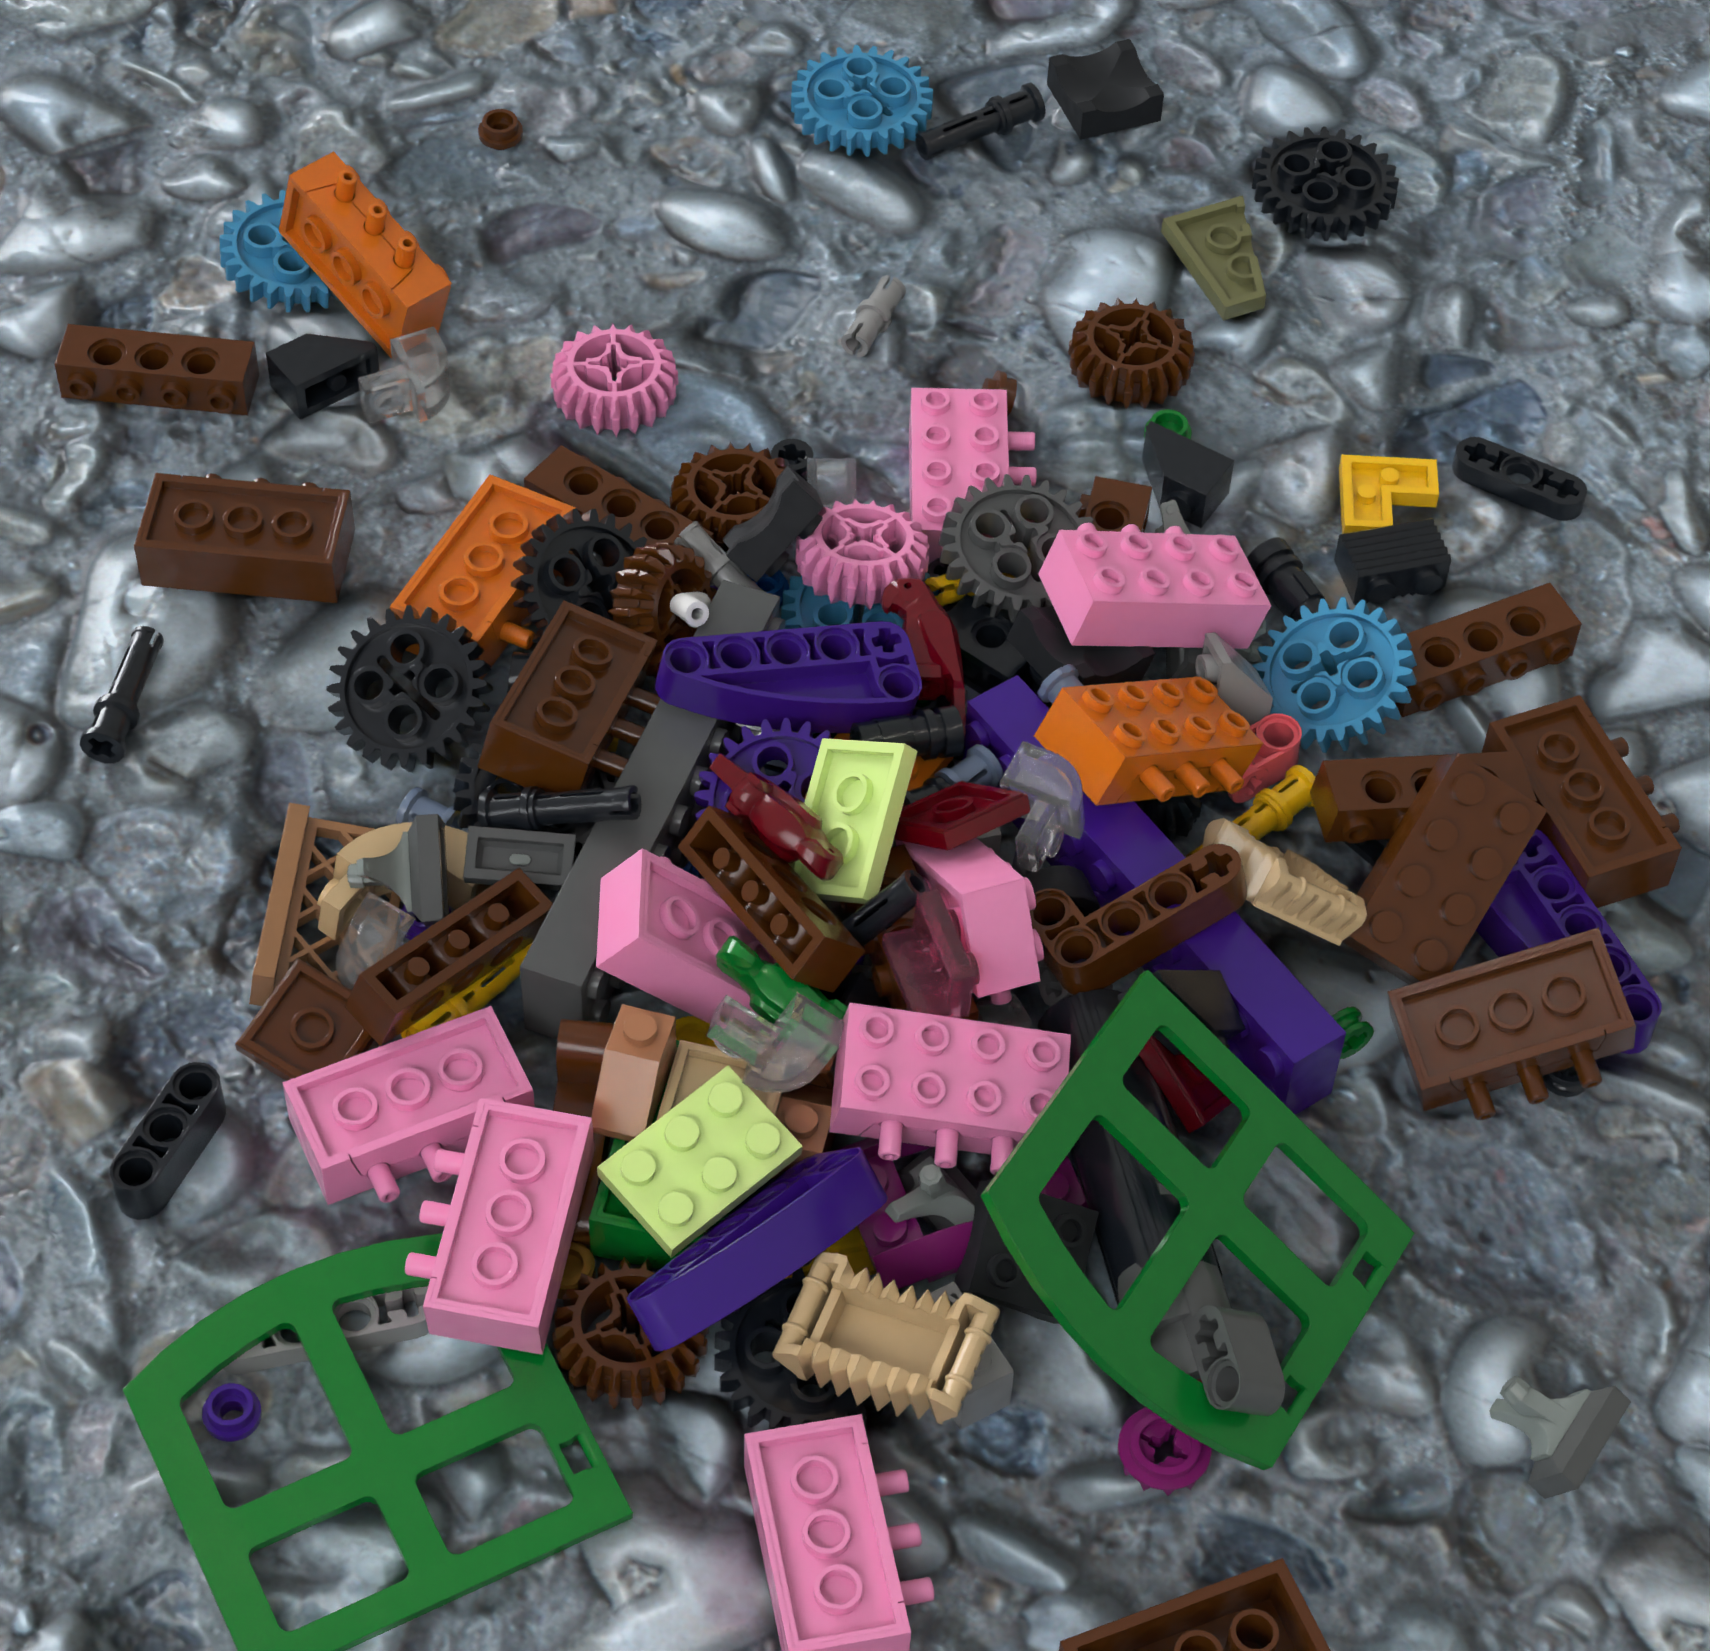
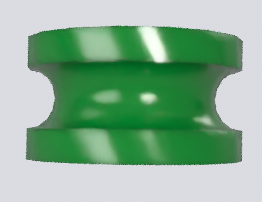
M1354 1006L1347 1007L1332 1015V1018L1346 1032L1340 1059L1354 1055L1372 1038L1374 1029L1369 1022H1361L1362 1013L1358 1008Z

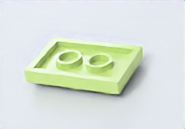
M822 738L804 803L822 819V830L829 843L842 853L844 864L831 880L822 881L801 861L788 863L820 900L865 904L880 892L917 750L905 743Z
M728 1065L597 1167V1176L672 1258L802 1154L803 1146Z

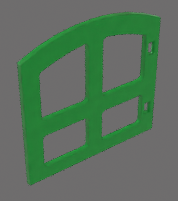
M1149 970L1139 975L980 1195L1005 1246L1033 1290L1063 1329L1107 1375L1138 1402L1179 1431L1221 1454L1261 1470L1269 1469L1275 1464L1415 1234ZM1155 1030L1160 1031L1241 1112L1242 1120L1210 1168L1203 1165L1123 1084L1124 1074ZM1092 1120L1099 1122L1179 1201L1181 1207L1178 1217L1116 1309L1108 1306L1084 1275L1061 1241L1039 1202L1041 1191ZM1275 1147L1279 1148L1359 1228L1360 1235L1357 1242L1329 1286L1309 1269L1245 1205V1192ZM1215 1239L1219 1240L1301 1322V1332L1280 1364L1284 1381L1298 1392L1287 1411L1280 1406L1274 1414L1260 1416L1216 1409L1206 1397L1201 1382L1165 1359L1151 1346L1150 1339L1153 1332ZM1361 1259L1374 1267L1364 1285L1352 1274Z
M443 1233L389 1240L337 1253L280 1275L242 1294L199 1321L162 1350L123 1388L126 1401L237 1651H346L633 1518V1512L547 1344H545L543 1355L497 1347L513 1378V1383L509 1387L404 1434H395L389 1429L333 1312L338 1305L389 1292L427 1287L430 1279L405 1274L406 1259L411 1252L437 1256ZM291 1329L296 1333L351 1449V1454L341 1462L242 1506L230 1508L221 1499L181 1410V1406L184 1401L215 1374L242 1354L278 1331ZM533 1429L538 1431L573 1499L570 1504L462 1554L449 1552L417 1488V1481L429 1473L525 1430ZM578 1440L592 1468H587L573 1474L561 1449ZM365 1502L374 1503L379 1508L408 1569L407 1577L401 1582L296 1630L285 1631L281 1629L250 1563L252 1554Z

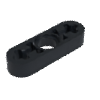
M1480 437L1466 438L1459 442L1456 447L1452 470L1461 481L1556 520L1568 521L1575 519L1581 514L1587 495V487L1579 477ZM1496 467H1499L1498 473L1495 472ZM1520 473L1527 476L1531 482L1528 484H1517L1512 482L1507 475ZM1540 485L1544 486L1543 491L1539 490ZM1561 495H1566V498H1565V499L1560 498V497H1561Z

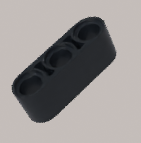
M193 1062L178 1068L114 1157L110 1166V1177L117 1204L121 1212L129 1218L137 1220L149 1219L159 1214L165 1208L223 1123L226 1116V1105L220 1076L216 1069L209 1064ZM205 1096L201 1099L191 1100L195 1097ZM176 1138L171 1142H162L166 1139ZM139 1181H147L142 1185L131 1186L132 1184Z

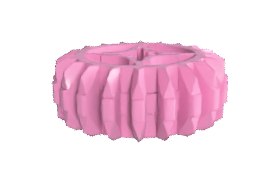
M614 323L607 330H601L594 325L591 334L588 335L577 331L574 341H564L561 352L555 354L552 367L553 373L550 374L554 400L557 408H561L564 412L566 420L576 419L579 429L592 425L597 435L604 429L612 430L616 437L621 429H629L636 434L640 424L653 427L656 417H666L669 406L674 405L676 386L678 385V370H676L675 359L672 351L666 350L663 339H653L649 330L636 333L632 324L625 330L617 329Z
M855 498L852 504L848 505L835 501L832 509L823 507L818 513L823 519L806 539L803 540L799 536L796 538L795 563L797 564V572L802 575L803 584L813 586L815 596L828 595L830 604L843 601L848 603L850 609L855 604H863L871 610L873 604H881L884 589L892 581L909 577L925 580V572H928L929 544L927 543L928 536L922 532V524L911 521L909 512L896 513L893 504L881 507L876 505L875 500L870 504H860Z

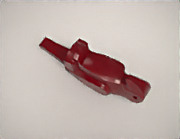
M909 577L892 581L884 589L881 605L886 614L892 612L904 620L902 629L910 640L922 680V690L918 700L936 701L937 697L942 694L945 695L950 705H954L960 713L965 739V686L958 631L949 615L935 598L930 587L923 580Z
M719 753L709 768L732 790L725 807L735 816L749 820L758 837L778 857L788 863L799 860L822 881L831 880L844 864L843 855L826 838L822 830V819L805 803L775 783L753 772H746L728 757Z

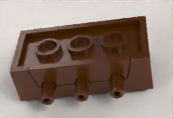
M155 473L134 543L142 586L338 603L355 533L350 490L324 488L323 490V488H319L311 482H305L301 486L270 483L264 478H256L253 481L222 479L219 475L213 473L207 474L205 477Z
M563 601L492 718L478 768L523 787L537 786L545 792L586 789L596 769L619 778L629 759L612 753L607 749L614 737L636 746L645 727L626 720L627 713L632 706L652 715L661 699L658 695L642 689L658 640L572 603Z
M1580 695L1489 723L1482 753L1520 751L1537 799L1536 803L1547 809L1537 829L1549 838L1597 908L1669 885L1682 849L1673 833H1677L1680 829L1679 820L1673 813L1660 816L1647 796L1654 792L1652 779L1648 775L1635 778L1622 757L1629 754L1627 741L1622 737L1610 740Z
M1599 927L1387 991L1390 1016L1423 1111L1468 1098L1475 1119L1486 1120L1493 1117L1496 1113L1490 1091L1521 1082L1529 1104H1539L1549 1098L1543 1075L1574 1066L1581 1086L1583 1088H1592L1602 1082V1076L1596 1059L1634 1048L1636 1025Z

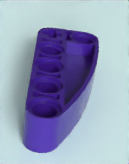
M878 621L675 639L668 643L663 651L655 681V690L658 696L670 705L707 717L742 725L761 727L762 720L767 719L772 729L780 730L784 718H789L792 731L799 732L803 724L808 721L811 722L812 733H822L825 730L830 731V733H850L852 723L905 714L912 716L922 690V680L906 632L894 623Z
M1536 829L1476 931L1498 957H1503L1599 927L1636 1025L1634 1048L1620 1053H1640L1647 1048L1661 1014L1662 1003L1549 838L1542 831Z
M861 1147L835 1150L810 1156L785 1171L640 1284L628 1295L627 1301L654 1350L660 1352L670 1349L723 1319L785 1279L881 1208L887 1202L888 1197Z

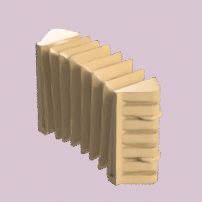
M1225 818L1213 820L1207 825L1202 848L1212 844H1225L1231 846L1239 853L1247 885L1246 900L1251 902L1254 907L1338 946L1365 922L1367 911L1364 899L1349 891L1346 885L1339 883L1337 879L1325 873L1323 869L1312 863L1307 857L1287 849L1286 853H1283L1278 847H1270L1256 840L1254 836L1249 834V830Z
M822 1252L817 1255L807 1277L802 1279V1289L787 1322L782 1324L783 1331L772 1353L773 1358L793 1372L798 1379L807 1381L815 1374L820 1388L832 1380L837 1397L850 1387L857 1406L872 1395L877 1412L892 1401L897 1417L910 1404L918 1420L929 1408H931L935 1420L939 1424L957 1417L962 1406L961 1402L964 1401L967 1392L972 1390L971 1382L975 1375L974 1370H977L981 1361L980 1355L984 1353L986 1346L992 1341L993 1324L999 1318L1000 1309L966 1292L952 1305L946 1290L936 1302H934L929 1289L917 1300L913 1285L900 1296L895 1280L884 1288L880 1274L877 1273L871 1280L867 1267L855 1275L845 1255Z

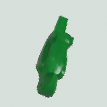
M729 936L715 956L716 964L722 972L738 982L749 995L750 1007L763 1019L797 1041L836 1053L838 1030L848 1007L837 999L829 1001L819 988L792 980L777 962L772 964L762 960L754 950L735 936Z

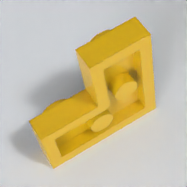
M1341 454L1339 482L1342 534L1393 525L1392 505L1437 507L1439 498L1437 459Z

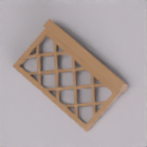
M289 803L252 976L249 1004L263 1006L297 958L308 962L312 967L342 984L341 981L359 971H365L372 966L371 964L380 961L391 953L401 898L394 892L386 893L385 895L390 901L372 912L366 906L359 914L360 918L350 923L336 940L326 936L309 946L297 931V928L315 918L319 921L321 907L306 889V885L323 876L329 881L333 879L336 855L326 860L314 846L316 836L338 840L345 846L355 838L374 830V828L309 817L310 806ZM312 861L316 866L309 869ZM303 903L307 909L301 912ZM384 918H386L385 927L380 923ZM369 927L382 944L363 955L349 938ZM338 944L352 961L331 972L318 955ZM295 946L299 952L292 955L293 947Z

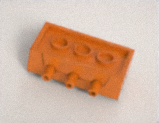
M332 152L290 174L279 233L388 356L395 362L437 338L452 283L446 271L439 264L433 263L420 248L415 236L411 232L404 230L390 215L386 204L381 199L375 198L364 186L355 169L346 165L335 152Z
M489 474L390 605V609L400 619H403L407 605L415 608L420 618L427 607L432 608L438 613L439 620L446 614L450 615L457 621L455 629L464 626L472 633L468 643L476 641L483 647L484 652L476 660H484L491 667L509 643L526 650L530 649L534 643L532 640L535 632L521 625L522 620L529 615L528 609L514 607L513 604L524 596V591L511 586L513 580L524 574L518 571L513 566V563L522 556H526L520 549V546L530 538H533L531 532L542 524L546 525V521L557 514L563 517V515L576 509V507ZM553 569L555 578L557 576L563 578L559 571ZM419 644L410 645L406 648V651L418 655Z
M1201 676L1062 687L1034 734V737L1096 806L1151 799L1165 802L1171 797L1193 795L1195 798H1199L1206 793L1227 791L1229 794L1236 793L1244 784L1242 776L1263 745V742L1250 729L1249 722L1242 715L1233 711L1218 695L1217 688Z

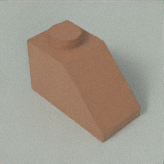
M624 1004L621 1005L604 1051L591 1115L593 1133L630 1142L652 1124L677 1052L676 1017Z
M793 1081L782 1094L776 1117L802 1144L803 1148L802 1154L771 1179L778 1178L789 1168L810 1156L832 1151L836 1133L829 1132L832 1089Z

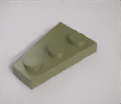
M1243 195L1167 217L1162 222L1161 233L1223 321L1264 309L1266 300L1258 258L1254 255L1252 248L1250 224L1246 222L1244 214L1245 203Z

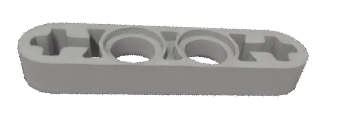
M428 1286L379 1294L338 1305L333 1312L338 1322L345 1313L352 1310L363 1311L371 1318L368 1325L361 1330L347 1331L342 1329L352 1352L417 1339L427 1335L429 1331L423 1304ZM415 1302L418 1308V1315L407 1317L404 1304ZM378 1307H386L388 1323L381 1324ZM282 1329L271 1336L272 1347L266 1348L264 1340L223 1369L233 1374H246L309 1360L301 1343H290L281 1337Z

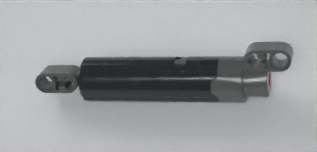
M1053 921L1047 925H1054L1059 921ZM1079 959L1072 964H1079L1087 959ZM1044 960L1038 962L1041 981L1037 982L1044 1003L1050 1006V1008L1046 1010L1038 1021L1037 1028L1043 1031L1071 1034L1070 1072L1120 1003L1117 995L1122 992L1113 990L1112 983L1104 989L1097 988L1087 992H1079L1075 995L1070 994L1062 987ZM1138 1054L1124 1074L1123 1084L1180 1141L1166 1096ZM1092 1120L1072 1147L1071 1152L1089 1209L1099 1212L1095 1233L1117 1305H1119L1178 1217L1181 1207L1179 1201L1099 1122ZM1212 1243L1153 1332L1150 1339L1151 1346L1165 1359L1201 1382L1206 1397L1214 1408L1270 1416L1282 1404L1285 1395V1381L1268 1326L1264 1318L1258 1313L1232 1309L1222 1279L1223 1274Z

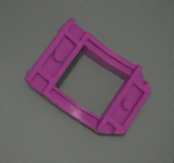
M866 1138L837 1149L861 1147L888 1197L887 1202L857 1226L876 1274H880L883 1287L885 1288L895 1280L897 1288L900 1289L927 1279L930 1283L957 1273L968 1246L973 1221L951 1226L923 1236L916 1218L895 1223L885 1210L891 1202L906 1195V1192L893 1161L884 1160L878 1156L879 1139ZM902 1142L900 1158L933 1147ZM1067 1155L1041 1193L1088 1208L1083 1189Z

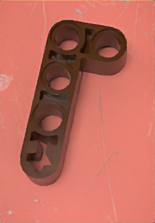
M1225 844L1206 846L1086 917L1083 916L1072 899L1064 891L1055 888L1042 889L1034 893L1036 907L1034 910H1030L1032 929H1036L1042 941L1044 962L1067 992L1075 995L1092 989H1104L1239 909L1247 898V885L1242 860L1239 853L1231 846ZM1174 904H1181L1180 906L1175 908H1167L1168 906ZM1053 921H1059L1054 925H1047ZM1132 931H1134L1133 934H1130V935H1127V936H1120L1121 934H1123V933H1125V932H1132ZM1079 959H1087L1085 962L1072 964Z
M561 1019L557 1038V1087L553 1111L591 1117L605 1047L615 1023ZM594 1133L595 1150L571 1241L583 1245H590L589 1216L601 1179L597 1176V1167L607 1160L610 1137Z

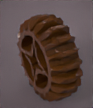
M1117 298L1113 306L1100 302L1096 311L1086 310L1084 318L1076 322L1068 349L1071 374L1077 376L1079 387L1089 388L1091 398L1105 396L1107 406L1114 401L1123 402L1126 409L1131 403H1139L1146 409L1150 400L1163 405L1167 395L1177 396L1181 386L1186 385L1187 380L1190 378L1195 352L1193 351L1192 332L1186 330L1184 319H1174L1171 309L1157 310L1155 301L1148 306L1141 305L1137 298L1132 304H1124Z
M731 441L725 450H719L711 445L707 455L694 452L691 463H681L679 475L674 476V481L671 485L670 508L693 522L701 523L703 528L714 533L715 543L727 552L729 547L723 542L724 536L733 526L752 519L766 506L774 492L777 477L786 468L784 459H772L768 448L758 453L754 452L750 443L744 449H735Z
M657 542L656 544L638 547L635 549L633 556L624 558V570L618 571L615 574L618 582L617 588L610 591L614 598L613 608L607 611L613 614L614 622L658 640L647 676L654 678L657 677L666 645L675 639L693 637L697 628L689 626L686 621L671 612L670 601L672 597L679 593L703 592L708 595L712 602L717 592L716 589L710 587L712 573L704 569V558L695 556L693 548L673 545L671 542Z
M624 1257L620 1262L619 1270L611 1271L601 1262L597 1269L598 1278L596 1279L581 1273L580 1279H578V1290L566 1289L563 1296V1307L557 1308L554 1321L556 1328L552 1334L553 1347L558 1351V1365L562 1371H569V1381L574 1389L587 1385V1396L590 1397L592 1402L604 1393L608 1394L609 1404L613 1409L620 1404L622 1398H631V1403L637 1411L642 1406L643 1397L651 1395L661 1405L663 1400H665L666 1387L681 1394L682 1389L685 1387V1376L696 1377L700 1370L699 1359L705 1358L707 1354L708 1340L706 1335L709 1333V1327L677 1346L664 1350L655 1357H652V1350L654 1348L627 1301L628 1295L635 1288L655 1274L653 1272V1264L648 1257L642 1263L640 1269L631 1268V1264ZM610 1309L609 1317L597 1323L595 1330L586 1333L592 1322ZM622 1322H623V1324H624V1326H625V1329L623 1330V1332H622ZM639 1334H640V1344H639V1342H638V1340H637V1337H638Z

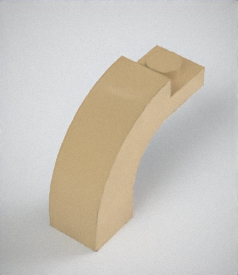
M413 822L392 824L369 831L355 838L336 854L333 879L324 887L317 901V904L321 907L318 922L319 931L336 940L371 901L381 895L393 892L385 886L350 888L347 878L348 866L357 863V860L362 858L380 857L392 852L399 844L403 832H408ZM445 825L449 906L456 910L492 885L464 883L463 874L468 833Z

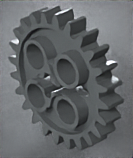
M1005 474L1001 487H997L990 478L985 479L982 492L972 485L969 486L965 499L957 497L952 511L946 513L939 539V545L943 547L940 563L949 564L945 576L946 579H961L957 589L959 596L971 591L975 594L972 604L973 608H977L984 602L991 604L990 617L993 618L998 615L1001 609L1008 610L1009 619L1012 623L1015 622L1020 609L1030 606H1052L1038 573L1059 530H1077L1084 523L1089 522L1093 524V517L1078 518L1083 504L1080 501L1070 505L1064 503L1067 495L1066 489L1059 491L1055 495L1048 493V480L1042 482L1038 489L1032 487L1029 475L1024 476L1021 485H1014L1009 474ZM1025 519L1033 520L1036 523H1031ZM982 534H988L994 538L985 537ZM1002 573L1011 574L1012 576H1014V577H1016V578L1007 577V576L1003 575Z

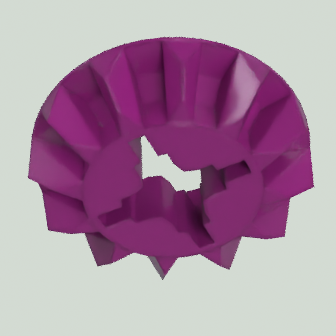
M1147 1407L1134 1413L1124 1423L1118 1438L1117 1455L1120 1456L1125 1476L1131 1475L1139 1481L1143 1491L1154 1488L1163 1490L1169 1496L1174 1490L1184 1487L1191 1490L1196 1481L1203 1474L1207 1473L1212 1448L1179 1431ZM1173 1435V1455L1175 1457L1168 1456L1159 1465L1154 1464L1155 1449L1152 1446L1161 1447L1164 1441L1167 1442L1170 1436Z

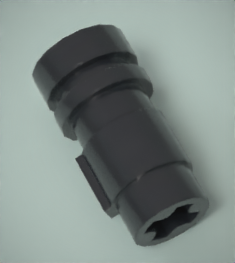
M1277 537L1264 541L1248 555L1247 559L1265 594L1273 597L1274 603L1284 616L1286 615L1296 622L1302 619L1300 613V606L1305 605L1312 614L1318 612L1320 599H1325V597L1310 577L1302 571V562L1294 555L1293 550L1283 538Z
M954 705L935 707L933 710L930 708L920 709L912 716L905 714L852 723L850 740L905 743L918 751L916 757L921 756L926 761L937 759V757L960 756L964 747V730L958 709Z

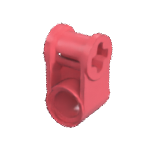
M1273 713L1250 726V729L1263 742V745L1242 776L1244 779L1242 788L1236 793H1228L1233 802L1244 803L1252 799L1263 788H1268L1278 781L1285 779L1286 771L1292 766L1298 765L1302 730L1298 721L1285 714Z

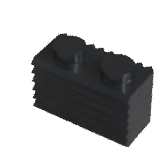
M1434 518L1339 534L1334 562L1353 604L1357 605L1361 599L1365 600L1366 603H1383L1391 598L1395 599L1399 595L1404 597L1408 593L1413 596L1415 593L1428 595L1436 590L1440 591L1446 585L1451 564V554H1448L1447 547L1444 546V540L1441 539V534L1437 530V525H1434Z

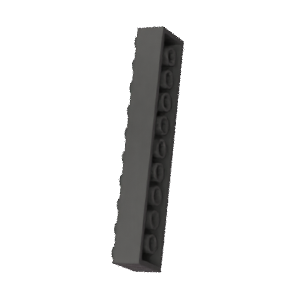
M723 580L708 607L709 617L707 621L697 628L693 637L785 629V619L780 618V596ZM660 699L614 787L635 785L638 788L637 794H640L642 804L639 818L636 820H607L595 823L520 966L525 1029L557 1039L561 1019L606 1023L611 1007L609 999L614 989L621 990L626 982L596 967L601 878L642 848L658 857L669 858L672 864L681 869L685 866L687 858L678 846L696 823L695 813L705 809V807L696 804L694 793L700 790H708V788L702 785L699 773L700 771L713 772L709 768L711 765L708 757L710 753L727 755L723 742L725 737L733 740L738 745L743 742L742 726L675 707Z

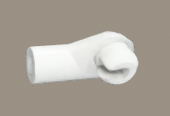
M703 592L679 593L672 597L670 610L686 621L689 626L698 628L709 617L708 607L711 604V600Z

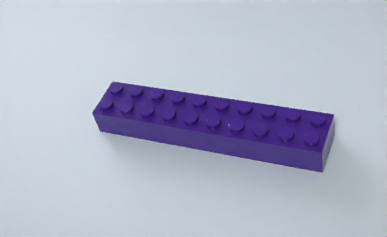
M1017 675L967 702L966 725L964 726L966 728L964 739L965 751L961 761L967 757L968 749L976 744L983 745L995 755L1003 769L1004 780L996 788L1027 794L1031 812L1012 821L1021 831L1027 846L1034 853H1040L1051 866L1069 865L1083 871L1101 907L1185 859L1186 857L1135 802L1096 806L1034 737L1049 708ZM1174 904L1168 906L1167 908H1175L1180 906L1181 904ZM1235 911L1141 966L1144 971L1149 970L1151 973L1157 970H1220L1246 1030L1228 1040L1230 1045L1228 1049L1295 1115L1332 1093L1346 1032ZM1132 931V932H1125V933L1121 934L1120 936H1127V935L1133 934L1134 931Z

